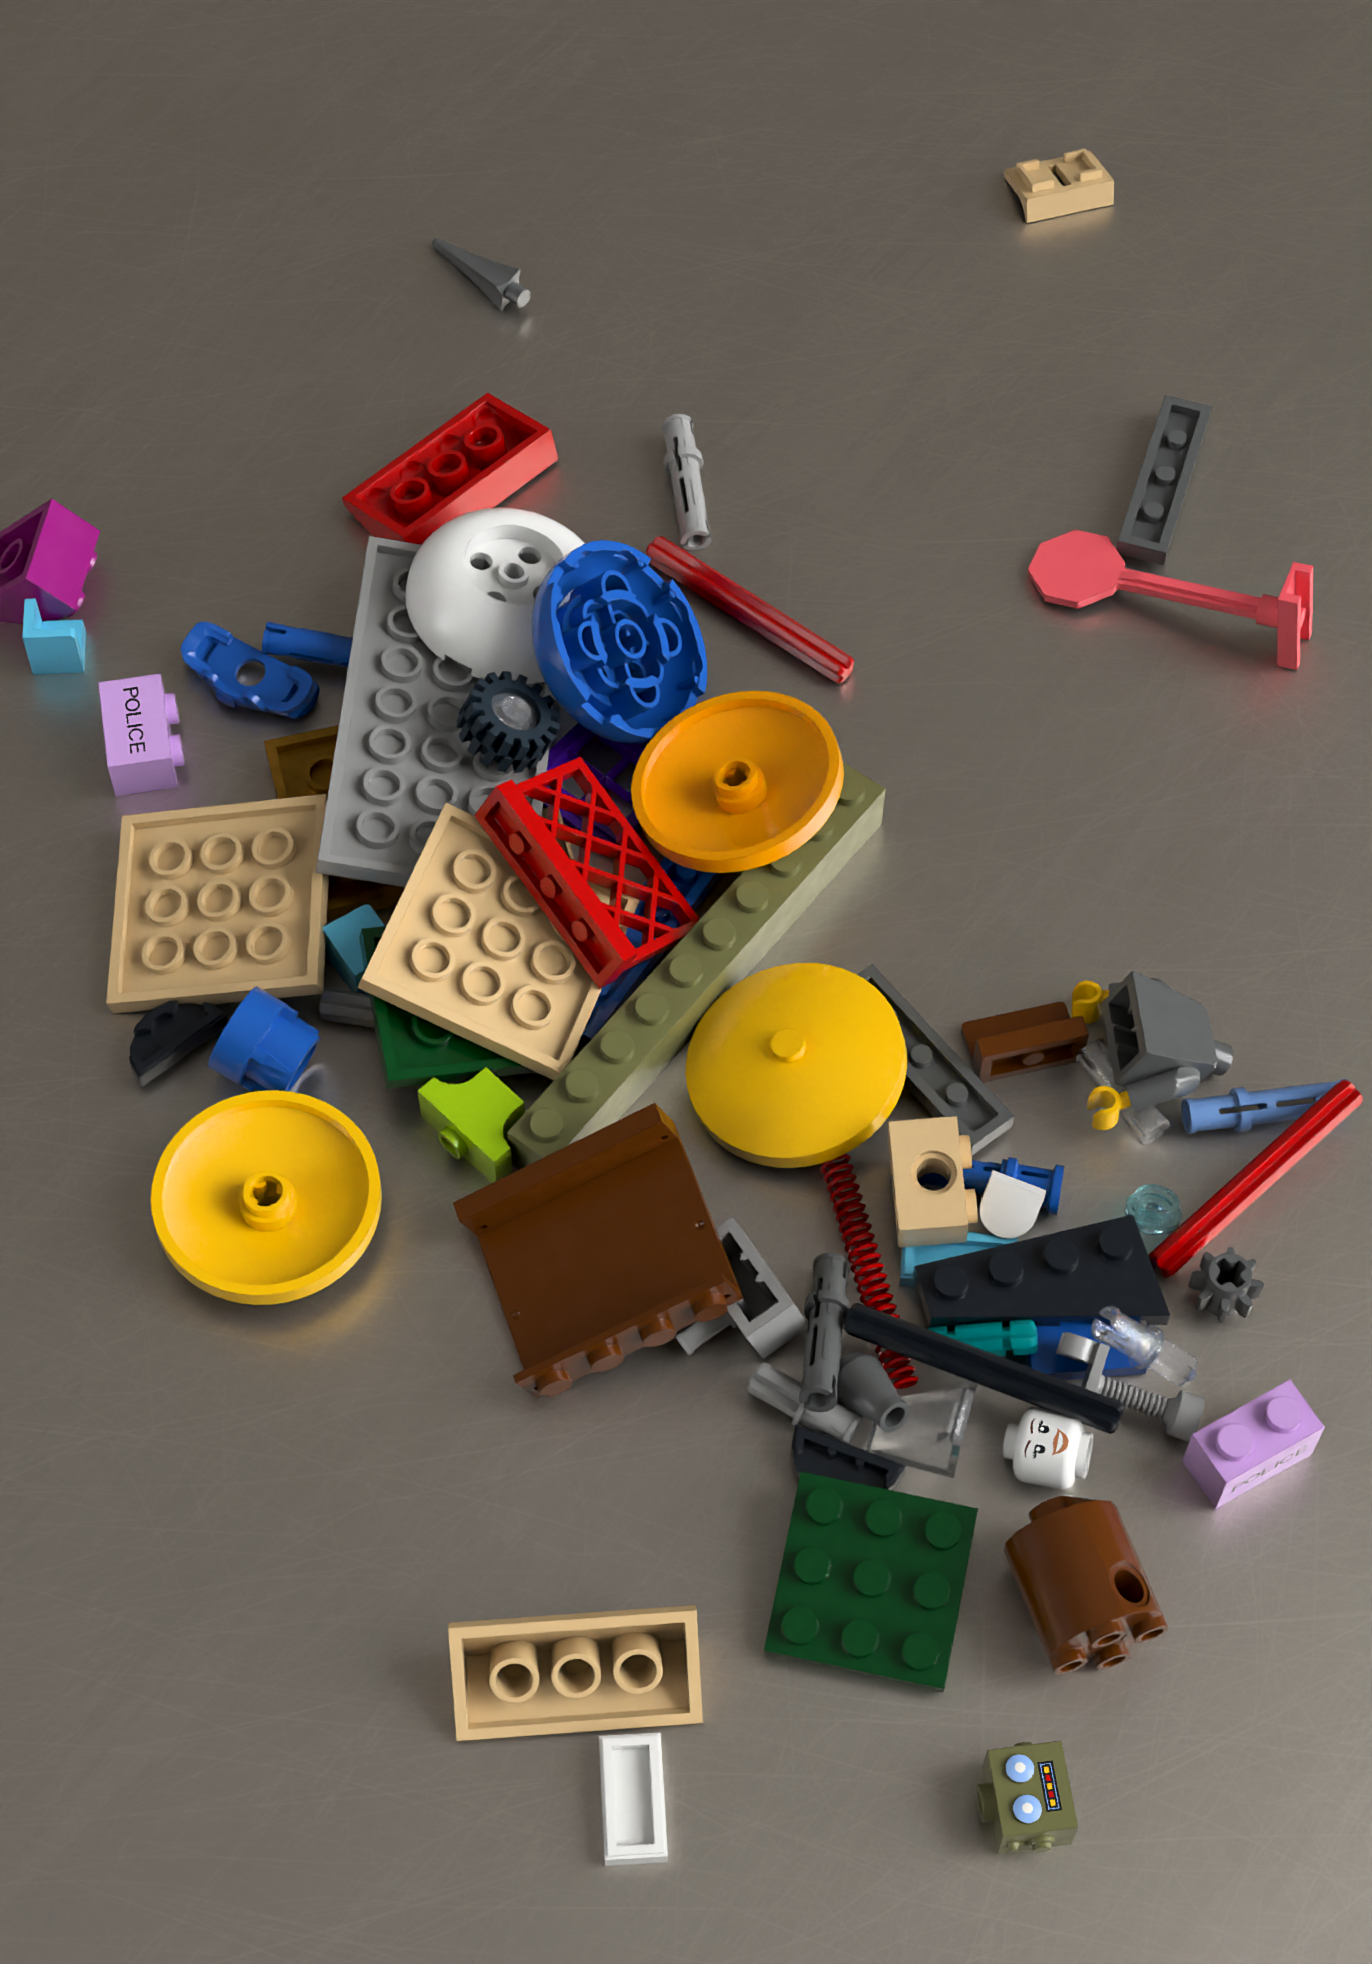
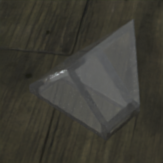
M964 1379L921 1394L900 1396L909 1406L910 1413L908 1419L899 1429L893 1432H885L873 1422L866 1451L906 1466L954 1479L978 1384Z

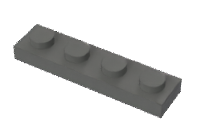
M1167 395L1164 396L1117 542L1116 549L1119 554L1164 565L1207 429L1212 406Z
M873 964L857 974L876 987L892 1006L898 1018L907 1050V1071L904 1085L934 1118L957 1116L959 1135H969L972 1155L1013 1127L1015 1116Z

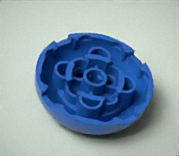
M607 540L592 541L572 550L557 561L539 587L531 621L535 657L550 692L560 706L581 726L600 737L614 742L646 744L665 724L686 709L696 705L698 697L705 694L707 658L702 633L693 610L673 579L665 582L648 566L651 560L650 557L620 542ZM571 592L569 601L559 607L563 599Z

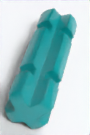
M1030 1319L1010 1321V1327H1003L1002 1322L956 1325L955 1331H948L947 1326L927 1328L1000 1357L1006 1356V1351L1013 1350L1015 1356L1034 1354L1038 1348L1037 1328L1034 1321Z

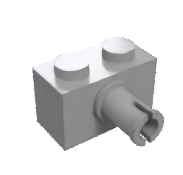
M732 1216L716 1227V1230L744 1299L727 1306V1312L717 1319L707 1322L696 1321L676 1331L675 1337L687 1354L691 1355L695 1349L731 1324L734 1329L739 1327L762 1359H765L807 1329L808 1322Z

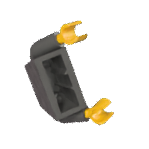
M1131 971L1122 982L1109 984V989L1102 990L1097 983L1088 980L1079 982L1073 989L1072 1018L1083 1016L1085 1024H1091L1099 1019L1102 1006L1115 1085L1126 1088V1091L1118 1093L1111 1087L1099 1086L1090 1093L1087 1110H1094L1098 1107L1107 1108L1101 1109L1093 1115L1092 1126L1097 1130L1113 1128L1117 1124L1119 1112L1122 1109L1132 1106L1135 1112L1189 1095L1196 1091L1199 1084L1210 1073L1222 1076L1229 1070L1232 1064L1233 1049L1226 1043L1213 1040L1208 1010L1205 1006L1171 989L1162 980L1148 978L1140 973Z

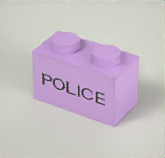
M161 673L98 682L107 767L115 797L177 788L175 767L184 766L185 761L180 734L171 736L170 725L180 723L175 693L165 694Z
M1289 1379L1193 1433L1182 1462L1211 1504L1217 1509L1312 1455L1325 1427Z

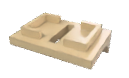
M1086 149L1064 153V157L1041 162L1038 159L1016 163V167L1004 169V178L1016 192L1022 203L1026 223L1113 205L1114 179L1094 154ZM1053 173H1057L1066 186H1062Z

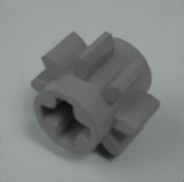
M1229 1247L1226 1253L1216 1257L1207 1251L1203 1253L1199 1265L1201 1271H1193L1188 1283L1189 1288L1201 1291L1195 1308L1198 1311L1206 1309L1210 1313L1217 1315L1219 1323H1223L1226 1316L1233 1315L1236 1312L1240 1316L1247 1318L1253 1306L1251 1299L1259 1298L1264 1287L1263 1282L1252 1279L1256 1260L1246 1261L1243 1257L1235 1254L1233 1247Z

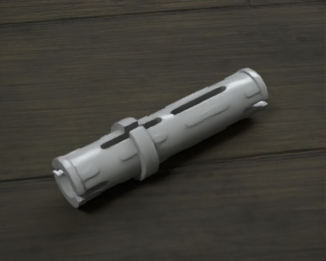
M674 414L665 418L662 422L667 454L663 460L666 473L671 476L680 533V545L686 550L697 551L707 547L712 540L700 471L703 468V458L695 445L693 421L688 415Z

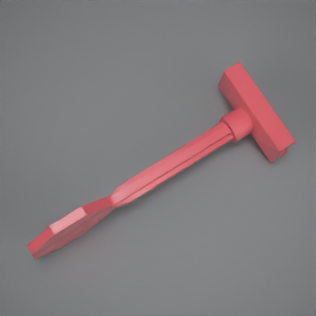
M1072 530L1040 543L1028 568V576L1044 601L1079 609L1114 595L1117 590H1124L1256 619V624L1277 628V666L1297 670L1300 664V638L1309 640L1312 635V565L1293 562L1279 597L1263 594L1262 597H1256L1125 568V561L1108 536Z

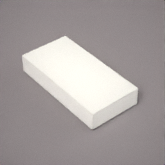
M661 1732L599 1736L605 1866L668 1862Z

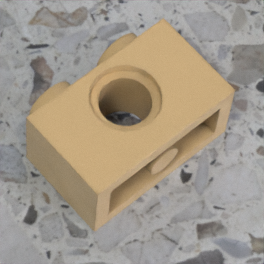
M957 1116L888 1121V1148L898 1248L966 1243L968 1224L978 1223L975 1189H964L962 1169H972L971 1143L969 1135H959ZM927 1173H938L946 1178L948 1184L943 1189L931 1191L922 1187L918 1179Z

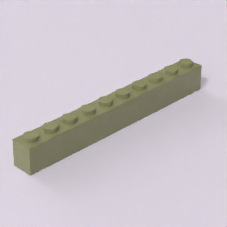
M843 762L844 778L840 797L830 817L820 830L801 847L779 860L743 871L507 1132L508 1145L511 1148L512 1165L520 1170L621 1119L691 1040L698 1023L710 1006L724 992L746 978L880 827L886 789Z

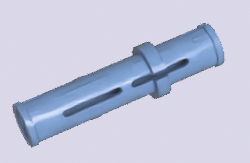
M1347 1079L1247 1092L1244 1087L1232 1088L1227 1095L1183 1099L1181 1114L1184 1129L1187 1134L1232 1127L1236 1132L1249 1131L1251 1126L1256 1124L1297 1120L1334 1085ZM1314 1099V1103L1284 1107L1276 1106V1103ZM1256 1105L1259 1108L1258 1110L1236 1113H1219V1110Z

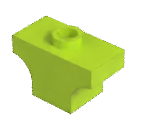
M487 1067L464 1083L447 1084L433 1077L418 1090L421 1117L438 1132L437 1136L440 1143L450 1155L456 1159L466 1158L491 1183L513 1173L511 1148L508 1145L507 1132L525 1113L524 1101Z

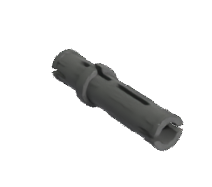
M823 1253L814 1259L812 1289L805 1299L804 1315L809 1322L799 1402L804 1403V1408L813 1412H826L837 1405V1381L840 1368L842 1329L850 1309V1302L846 1297L850 1263L849 1261L845 1262V1257L837 1253Z

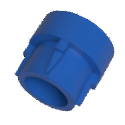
M256 986L247 994L230 1018L210 1055L207 1066L252 1092L255 1089L259 1091H291L305 1071L321 1039L318 1036L319 1030L297 1017L299 1012L289 1007L288 1004Z

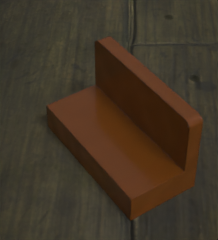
M1055 1002L967 1021L961 1026V1035L974 1073L983 1083L1081 1062L1084 1059L1089 1037L1083 1016L1070 1018L1064 1002Z

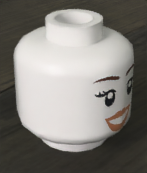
M1030 1407L1024 1412L1019 1424H1008L1003 1445V1458L1013 1460L1014 1475L1019 1481L1066 1490L1072 1487L1076 1478H1086L1092 1453L1093 1433L1085 1431L1084 1424L1080 1420L1056 1411Z

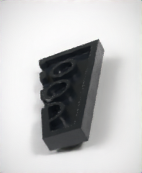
M1133 1214L916 1265L913 1271V1278L929 1327H955L956 1325L1002 1322V1326H1004L1006 1321L1028 1319L1036 1321V1326H1059L1060 1321H1093L1094 1326H1118L1119 1321H1146L1147 1325H1168L1171 1316Z

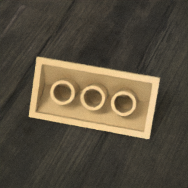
M696 1605L448 1623L457 1741L703 1723Z

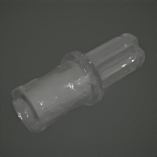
M1112 1305L1103 1308L1099 1314L1110 1320V1325L1114 1328H1111L1097 1318L1093 1321L1091 1328L1093 1338L1128 1356L1131 1366L1137 1369L1148 1368L1177 1386H1184L1187 1382H1193L1196 1378L1197 1373L1195 1371L1199 1364L1197 1358L1165 1339L1162 1330L1157 1326L1149 1325L1145 1327Z

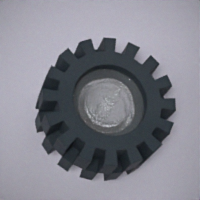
M502 671L499 678L495 672L488 673L485 679L481 677L458 713L460 715L456 723L457 728H462L459 733L461 742L471 741L467 750L472 756L481 752L484 755L481 763L489 767L492 761L498 762V771L507 772L510 765H512L514 773L523 772L526 766L530 770L537 765L538 761H541L555 739L561 723L557 722L560 718L559 709H550L555 702L551 695L542 698L540 696L543 690L541 685L536 682L532 688L526 685L528 677L521 674L514 681L509 671Z

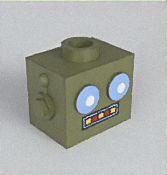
M1062 1740L1037 1744L1021 1742L1013 1747L987 1750L982 1766L984 1784H977L976 1795L982 1823L992 1822L997 1854L1025 1850L1041 1853L1051 1850L1052 1847L1071 1845L1078 1829V1823Z

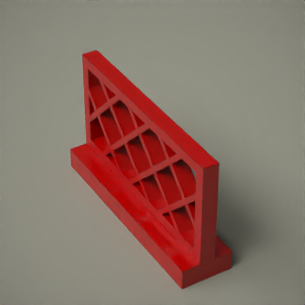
M581 757L518 784H515L511 779L497 785L474 815L599 989L614 982L623 971L677 945L700 920ZM573 777L585 794V802L561 793L562 781ZM525 797H531L547 803V819L538 816ZM559 808L583 817L581 831L558 823ZM594 821L609 826L616 836L615 844L592 835ZM556 838L579 846L578 861L572 860L567 856ZM590 851L614 859L612 874L589 866ZM625 863L642 871L647 878V887L624 879ZM587 881L611 889L609 905L600 901ZM622 894L645 902L644 917L620 909ZM656 906L671 911L681 926L675 929L656 922ZM619 924L642 932L640 947L635 949L619 927Z

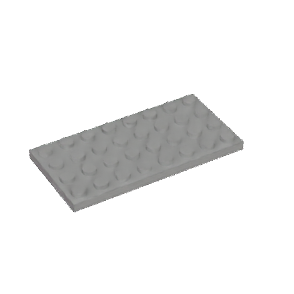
M373 536L368 538L315 873L406 887L445 803L474 816L497 785L511 779L515 784H518L547 771L549 748L535 767L529 770L526 766L523 772L514 773L512 765H510L507 772L498 771V762L492 761L489 767L481 763L484 757L481 752L472 756L467 750L471 741L461 742L459 733L462 728H457L456 723L460 715L458 713L480 678L471 675L472 668L458 663L448 656L444 661L438 657L421 640L410 621L406 607L405 592L412 561L421 547L418 544ZM535 683L526 685L532 688L535 685ZM538 683L543 687L540 696L543 698L551 695L553 700H555L546 683ZM495 714L505 725L513 729L522 730L512 719L501 714ZM525 797L538 816L542 817L543 802L531 797Z

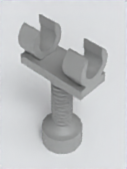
M1062 1332L1056 1353L1088 1364L1081 1387L1120 1401L1124 1408L1128 1406L1130 1410L1133 1408L1136 1412L1139 1410V1413L1144 1412L1145 1415L1156 1416V1419L1161 1418L1167 1425V1435L1187 1442L1190 1441L1192 1434L1198 1429L1203 1414L1204 1397L1180 1390L1174 1398L1167 1399L1165 1396L1161 1398L1159 1394L1155 1395L1153 1392L1150 1394L1147 1390L1144 1392V1389L1133 1388L1132 1385L1128 1386L1127 1383L1122 1384L1121 1381L1116 1383L1115 1379L1111 1380L1109 1377L1105 1379L1102 1371L1110 1346L1073 1333Z

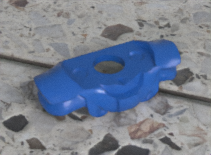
M197 623L187 634L181 645L182 660L199 675L198 678L203 680L215 692L216 698L228 706L234 708L241 706L251 710L270 712L298 719L309 713L317 702L320 688L308 672L297 666L291 667L268 654H262V651L240 641L229 631L213 623ZM249 662H257L265 667L264 678L253 686H245L237 681L239 669Z

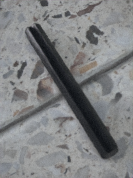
M853 1303L845 1318L844 1330L848 1335L1040 1408L1080 1420L1082 1424L1112 1434L1119 1427L1124 1412L1123 1404L1120 1401L860 1303Z

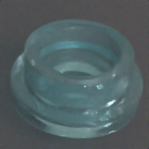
M1145 1184L1137 1188L1136 1192L1127 1199L1124 1209L1125 1216L1133 1214L1140 1232L1152 1236L1174 1232L1179 1227L1182 1218L1178 1196L1172 1190L1157 1184Z

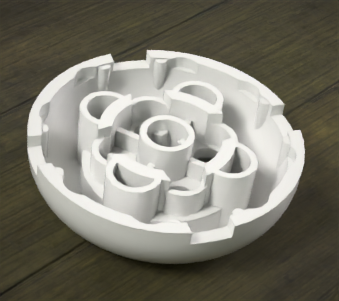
M486 508L455 517L440 526L424 541L412 561L405 592L406 607L410 621L421 640L432 652L443 661L448 656L458 663L472 668L471 675L474 677L485 679L488 673L495 672L499 678L502 671H509L514 681L521 674L528 677L526 684L545 682L538 667L532 641L531 621L535 602L533 595L538 592L542 581L554 564L567 553L585 543L575 533L557 521L523 509ZM571 592L563 599L559 607L569 601Z

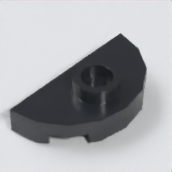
M177 1000L169 1001L150 1010L135 1026L133 1031L135 1036L130 1046V1065L140 1086L143 1087L224 1029L229 1022L228 1015L212 1003L204 1002L203 1005L195 1003L178 1004Z
M795 1424L791 1457L798 1478L800 1472H806L894 1491L905 1474L906 1466Z

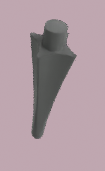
M435 238L432 241L433 248L464 272L501 311L510 301L519 307H524L529 302L531 297L530 291L519 284L521 269L472 254L439 238Z

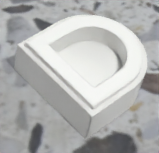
M992 1170L980 1203V1218L983 1225L992 1234L1001 1238L1011 1239L1024 1235L1035 1223L1044 1201L1046 1190Z

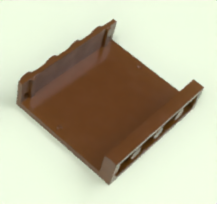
M656 1103L636 1111L453 1202L459 1222L478 1237L524 1370L513 1375L515 1383L536 1398L547 1395V1397L559 1395L572 1386V1381L591 1372L611 1370L624 1361V1356L642 1347L663 1345L676 1336V1331L696 1321L707 1322L717 1319L727 1312V1306L744 1299L675 1123Z

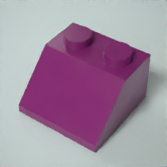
M50 499L0 531V622L23 624L25 599L36 598L42 621H57L65 616H73L83 603L85 593L82 591L84 581L97 559V553L94 550L100 530L55 500Z

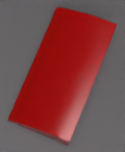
M487 392L343 496V504L374 537L422 545L444 523L471 511L494 508L556 462L558 455L552 431L550 428Z

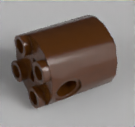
M1070 1495L1049 1499L1034 1507L1028 1515L1031 1523L1018 1530L1005 1543L1004 1553L1055 1675L1072 1672L1094 1661L1098 1670L1115 1667L1131 1657L1128 1649L1129 1646L1153 1640L1168 1631L1169 1627L1119 1511L1111 1501Z

